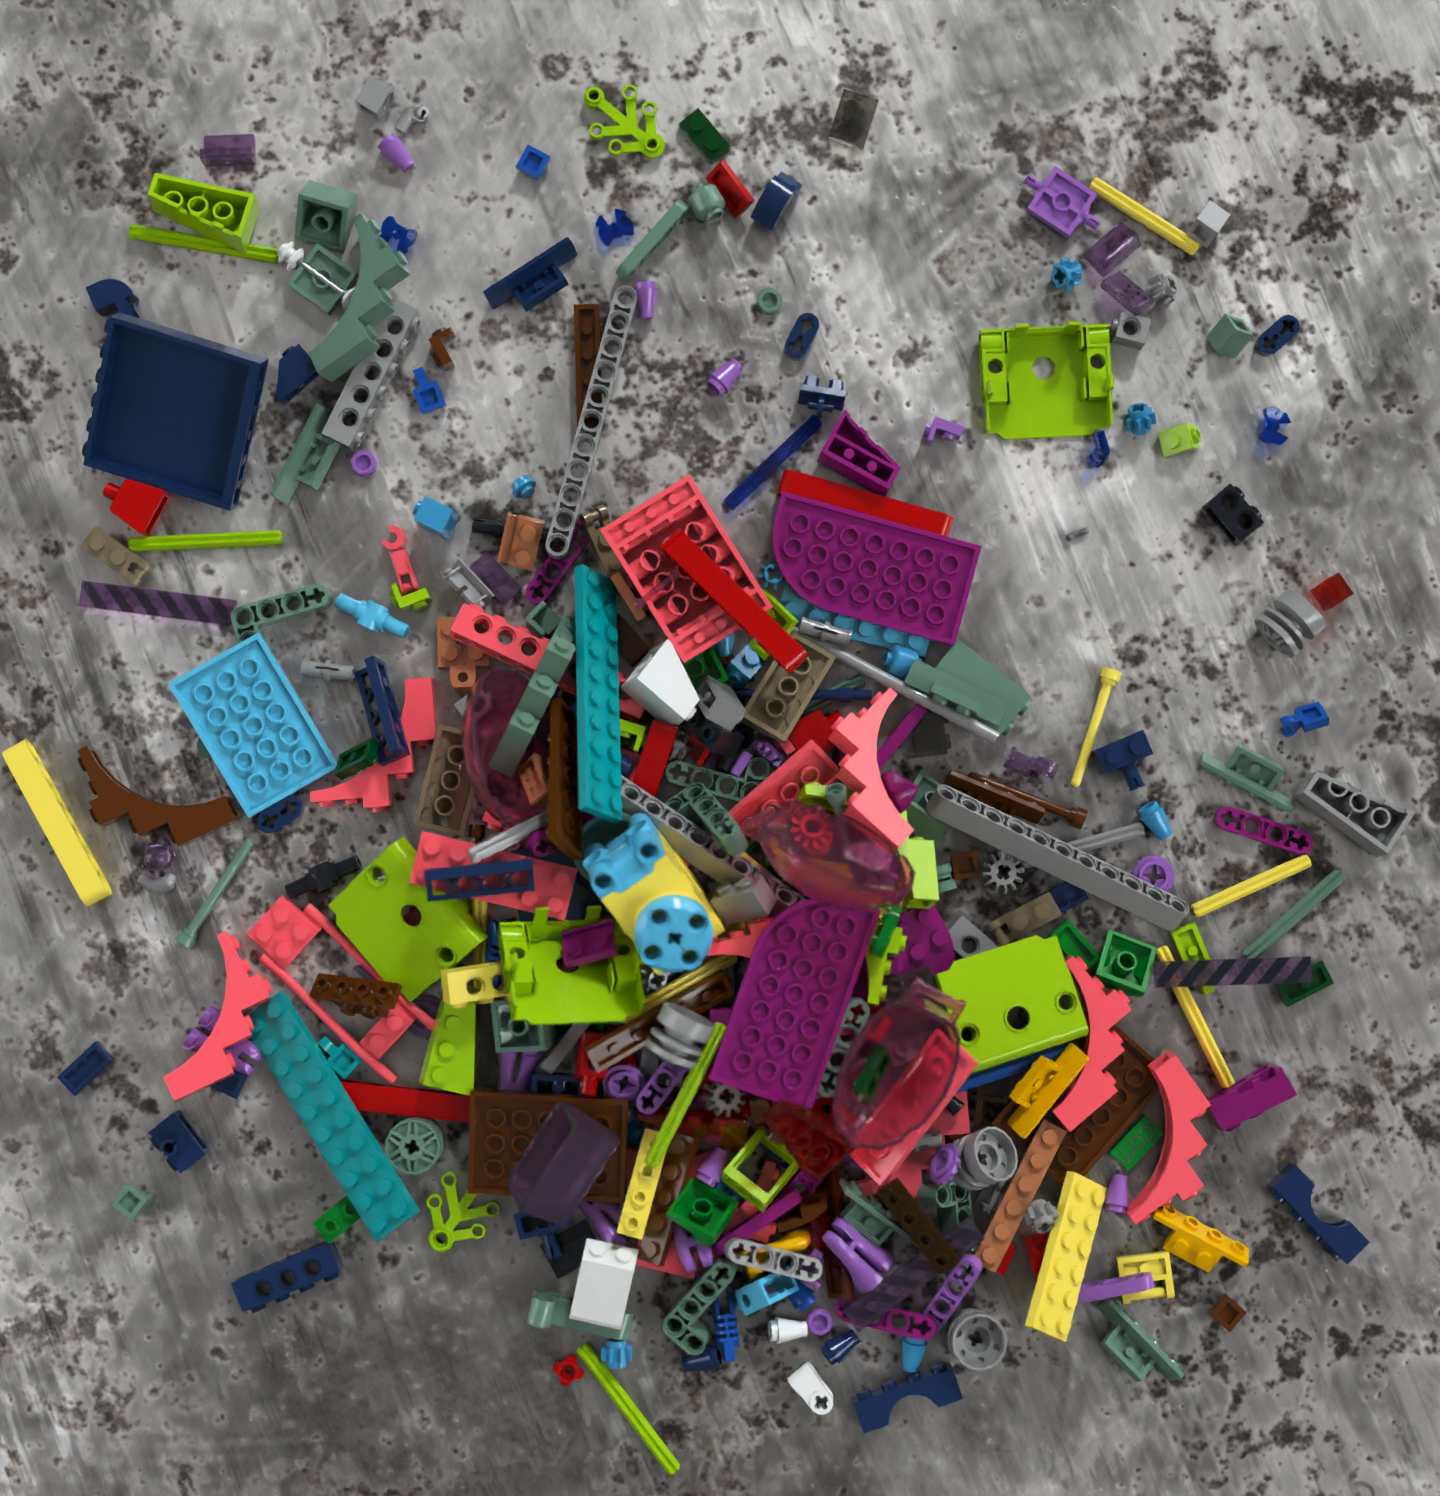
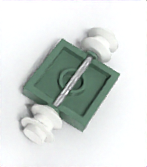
M293 241L281 245L277 252V256H279L278 263L281 264L286 261L288 263V270L298 267L287 282L290 288L329 316L341 300L342 308H348L355 288L350 289V287L359 276L356 270L318 243H316L305 259H303L304 249L295 250V243Z

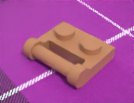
M620 572L612 575L610 578L632 612L637 623L642 625L650 620L652 616L642 598H637L633 592L635 587L626 574L621 575Z

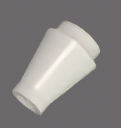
M775 1317L774 1320H769L768 1322L770 1342L780 1344L797 1338L807 1337L806 1321Z

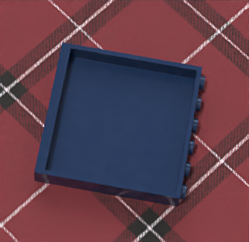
M121 312L110 316L104 326V332L107 335L105 343H103L100 349V358H102L101 368L98 369L95 376V382L98 384L97 390L91 399L93 412L86 426L89 434L88 440L82 449V455L84 456L83 465L231 511L239 504L269 359Z

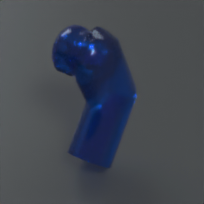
M1105 431L1092 434L1095 448L1087 457V463L1092 468L1102 466L1110 455Z

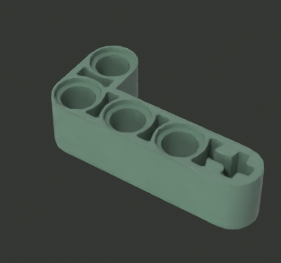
M314 584L235 608L231 614V622L237 643L239 644L258 632H261L264 637L262 630L264 627L329 608L333 602L331 591L323 585ZM318 592L325 595L321 598L322 602L320 603L313 599L318 597ZM294 598H299L300 607L295 611H291L289 608L290 601ZM270 605H274L275 614L270 618H266L264 614L265 609ZM249 612L251 616L250 622L246 625H241L240 616L243 613Z
M763 757L753 758L747 765L744 779L682 761L669 763L665 774L670 783L686 788L695 783L694 778L698 773H705L709 776V783L705 787L713 796L739 803L745 797L744 791L750 786L756 788L769 776L770 764ZM755 762H761L765 765L766 772L762 776H756L752 773L751 766ZM680 766L682 772L689 774L688 769H694L690 777V784L685 783L687 778L679 776L677 780H674L670 770ZM723 780L733 782L734 790L730 794H724L720 791L719 785Z
M693 783L664 803L694 824L700 821L728 855L738 856L746 851L748 841L739 825L704 784Z
M954 1180L948 1181L946 1185H938L933 1181L921 1184L917 1191L918 1202L923 1207L937 1208L939 1232L949 1245L967 1249L959 1255L960 1259L967 1254L973 1255L977 1248L976 1240L946 1234L955 1226L975 1230L970 1191L960 1187ZM968 1264L962 1275L966 1277L973 1267ZM955 1266L944 1272L946 1278H948Z
M725 1254L717 1257L712 1262V1265L708 1266L670 1308L662 1323L663 1332L690 1355H700L710 1339V1330L707 1325L698 1319L699 1316L731 1283L739 1268V1264L727 1259ZM724 1267H726V1269L724 1270V1272L722 1273V1275H720V1274H719L720 1269H723ZM704 1283L711 1284L714 1289H708ZM688 1301L695 1302L698 1307L691 1306ZM672 1319L679 1320L681 1324L674 1323ZM692 1336L698 1337L701 1342L695 1341Z
M543 1290L534 1291L527 1317L529 1325L549 1328L552 1324L617 1340H628L634 1316L633 1312L625 1309L621 1330L570 1319L569 1316L574 1297Z

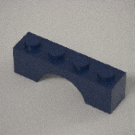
M1289 1163L1268 1183L1273 1189L1271 1195L1281 1205L1285 1202L1291 1208L1289 1213L1298 1223L1305 1222L1310 1228L1307 1231L1309 1235L1318 1243L1322 1240L1328 1246L1325 1251L1336 1262L1341 1260L1349 1264L1370 1243L1352 1223L1345 1219L1334 1223H1327L1317 1218L1311 1206V1194L1315 1184L1296 1165Z
M945 1362L936 1363L930 1367L931 1370L926 1372L908 1373L903 1380L897 1382L895 1379L887 1380L881 1383L880 1388L874 1390L865 1388L856 1392V1396L852 1397L863 1433L889 1425L890 1412L893 1406L903 1397L921 1395L933 1401L938 1408L962 1400L963 1397L951 1364H945Z

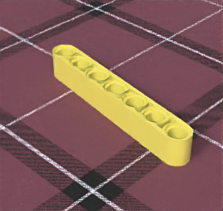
M25 739L3 751L2 755L82 902L89 907L111 895L112 891L33 745L29 740Z

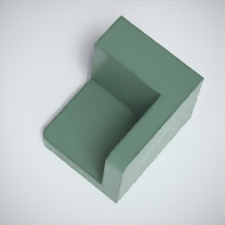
M1224 314L1207 335V339L1218 354L1236 358L1254 335L1242 319Z
M543 600L524 618L545 638H548L557 628L561 620Z
M129 1182L111 1205L128 1219L133 1220L141 1215L155 1195L153 1193L146 1195Z

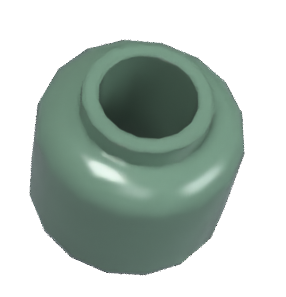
M699 183L691 189L692 194L688 198V204L699 221L711 223L724 214L723 209L726 202L714 184L705 185L704 183Z

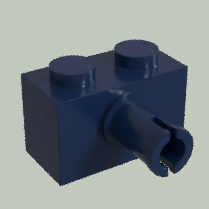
M1144 730L1091 751L1100 775L1118 769L1122 771L1129 791L1145 785L1136 766L1137 760L1153 754Z
M180 1110L172 1113L149 1131V1134L152 1136L150 1138L152 1144L158 1150L164 1152L163 1155L168 1157L166 1159L168 1165L174 1171L178 1170L180 1174L188 1170L211 1151Z
M560 1200L513 1214L520 1240L538 1235V1237L542 1238L546 1260L563 1255L556 1232H559L558 1229L574 1224L568 1200Z

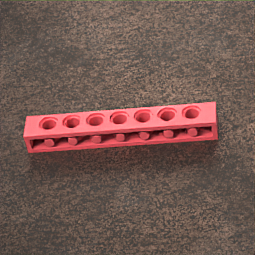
M463 603L449 634L450 638L533 676L550 642L548 638L540 637L539 639L531 635V632L522 626L514 627L508 624L507 620L499 615L491 616L484 613V610L478 605H467ZM483 624L487 627L488 631L482 634L475 631L474 626ZM506 635L511 639V643L507 645L501 644L498 641V637ZM530 646L534 649L535 654L527 656L522 652L521 648ZM574 651L557 688L577 697V678L569 674V669L576 668V652ZM618 672L619 690H622L620 687L626 679H624L625 676ZM629 695L627 700L619 699V717L637 724L644 708Z

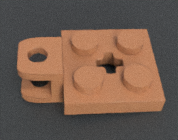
M438 617V669H450V681L456 693H470L479 685L478 668H490V656L467 645L465 649H461V646L457 644V640L449 637L450 629L456 617ZM483 624L474 626L475 631L482 634L488 631L487 627ZM464 678H468L467 681L461 682Z

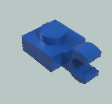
M423 367L413 370L419 388L414 389L413 393L421 413L425 415L447 406L437 381L429 383Z
M1319 701L1295 708V715H1287L1280 718L1284 726L1281 728V731L1285 737L1294 735L1300 728L1304 732H1308L1329 725V717Z

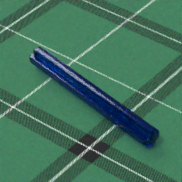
M812 415L724 499L726 506L734 510L822 426L821 420Z

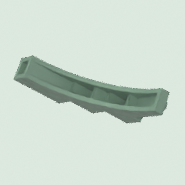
M362 213L353 218L359 235L361 250L360 271L355 291L348 308L336 327L318 346L308 353L317 373L330 382H333L380 348L375 339L378 335L373 327L395 312L390 302L393 298L388 290L410 275L406 267L408 261L400 250L396 252L380 237L379 232H381V229L372 218L370 220L367 219Z
M563 614L488 767L512 778L576 649L575 618Z

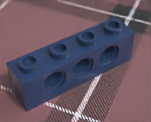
M535 1071L532 1075V1092L580 1095L582 1082L574 1080L575 1073L553 1072L550 1074L548 1072ZM626 1075L620 1080L621 1088L628 1082ZM603 1082L598 1083L596 1096L610 1097L603 1088ZM636 1099L629 1101V1106H636Z
M334 1240L330 1244L324 1241L235 1279L231 1285L242 1312L251 1310L252 1313H256L266 1308V1303L275 1299L276 1303L282 1302L290 1298V1293L299 1289L300 1293L314 1288V1282L324 1279V1282H328L339 1277L338 1272L344 1268V1264ZM309 1261H314L318 1264V1273H312L308 1270L307 1263ZM286 1271L291 1272L295 1277V1282L287 1283L283 1278V1273ZM260 1282L269 1284V1294L260 1291Z

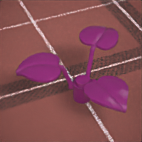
M835 746L832 760L838 765L846 755ZM884 772L880 776L891 802L899 814H901L912 803L919 786L907 781L895 772ZM846 820L850 848L857 858H861L864 854L866 855L875 850L876 844L851 821Z

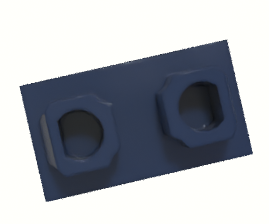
M806 376L804 383L800 385L798 404L808 405L807 409L817 410V418L822 417V411L833 412V409L843 411L846 390H844L842 380H830L829 387L827 388L819 386L820 379L817 376Z

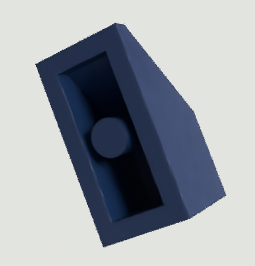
M299 344L286 349L279 360L276 396L284 405L320 375L317 373L310 356Z

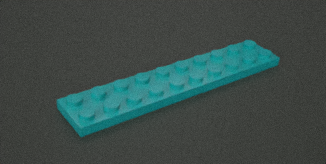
M581 564L575 567L579 810L609 822L617 823L622 821L623 806L621 795L617 588L608 577Z
M285 991L278 992L249 1014L255 1029L251 1030L253 1035L251 1039L375 1242L381 1241L421 1211Z

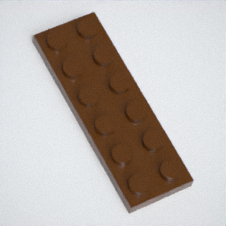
M558 697L551 699L550 711L548 712L550 721V733H548L550 755L547 757L549 766V778L547 779L549 801L546 804L548 813L546 835L561 852L572 861L582 859L583 811L579 810L577 715Z

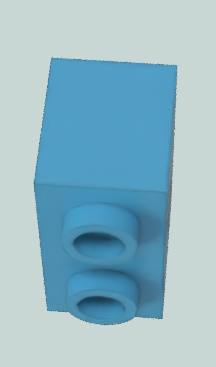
M426 496L423 501L419 500L413 510L414 520L421 528L447 541L459 519L453 509Z

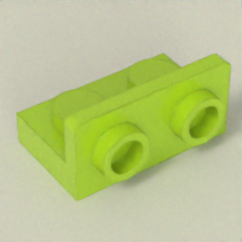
M620 719V736L630 739L631 734L633 735L629 750L638 752L639 748H644L648 733L644 732L646 727Z

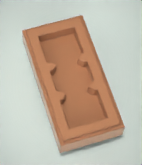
M533 753L516 769L531 807L538 809L549 800V790L547 788L549 775L541 756Z

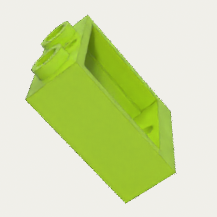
M761 1125L724 1169L721 1181L763 1213L799 1169L803 1156L797 1147L791 1148L782 1141L780 1135L775 1130L767 1129ZM760 1143L790 1165L768 1193L738 1171Z

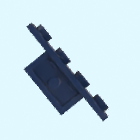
M569 237L564 238L484 290L483 294L492 309L498 308L515 296L527 312L569 285L558 268L578 255Z

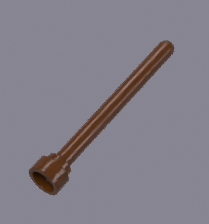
M970 772L968 774V777L977 781L987 782L994 788L1011 792L1016 797L1037 803L1045 808L1046 811L1066 818L1072 827L1081 829L1088 813L1086 809L1081 807L1069 809L978 773Z

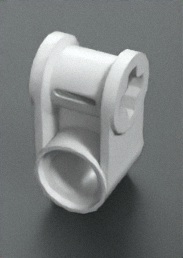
M807 1361L790 1375L787 1380L813 1412L825 1415L833 1407V1393L816 1369ZM819 1395L821 1398L826 1396V1404L822 1402L817 1404V1396Z

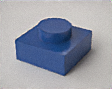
M528 144L516 164V169L539 181L551 158L549 155Z

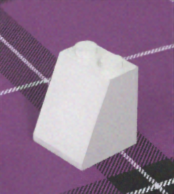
M668 639L651 648L620 687L653 717L670 725H679L683 720L688 721L697 711L695 705L700 700L672 643Z
M587 1238L569 1318L621 1330L639 1250Z

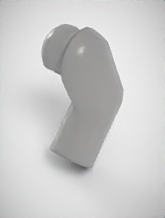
M424 105L405 108L394 129L406 135L411 124L425 121L429 117V109Z
M143 872L136 883L154 894H162L174 888L177 877L173 873L167 872L164 874V877L154 879Z

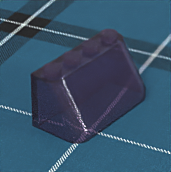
M563 1101L558 1102L509 1175L508 1188L520 1211L564 1227L568 1219L574 1214L582 1198L588 1193L596 1177L602 1172L603 1166L611 1154L616 1151L620 1142L617 1135L573 1105Z

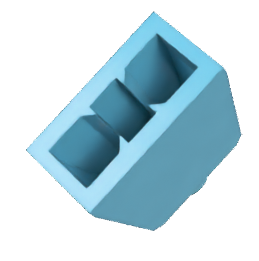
M789 1266L782 1268V1270L788 1269ZM771 1273L736 1290L734 1302L736 1308L743 1311L747 1316L798 1291L799 1288L794 1278ZM773 1284L775 1292L769 1295L765 1290V1286Z

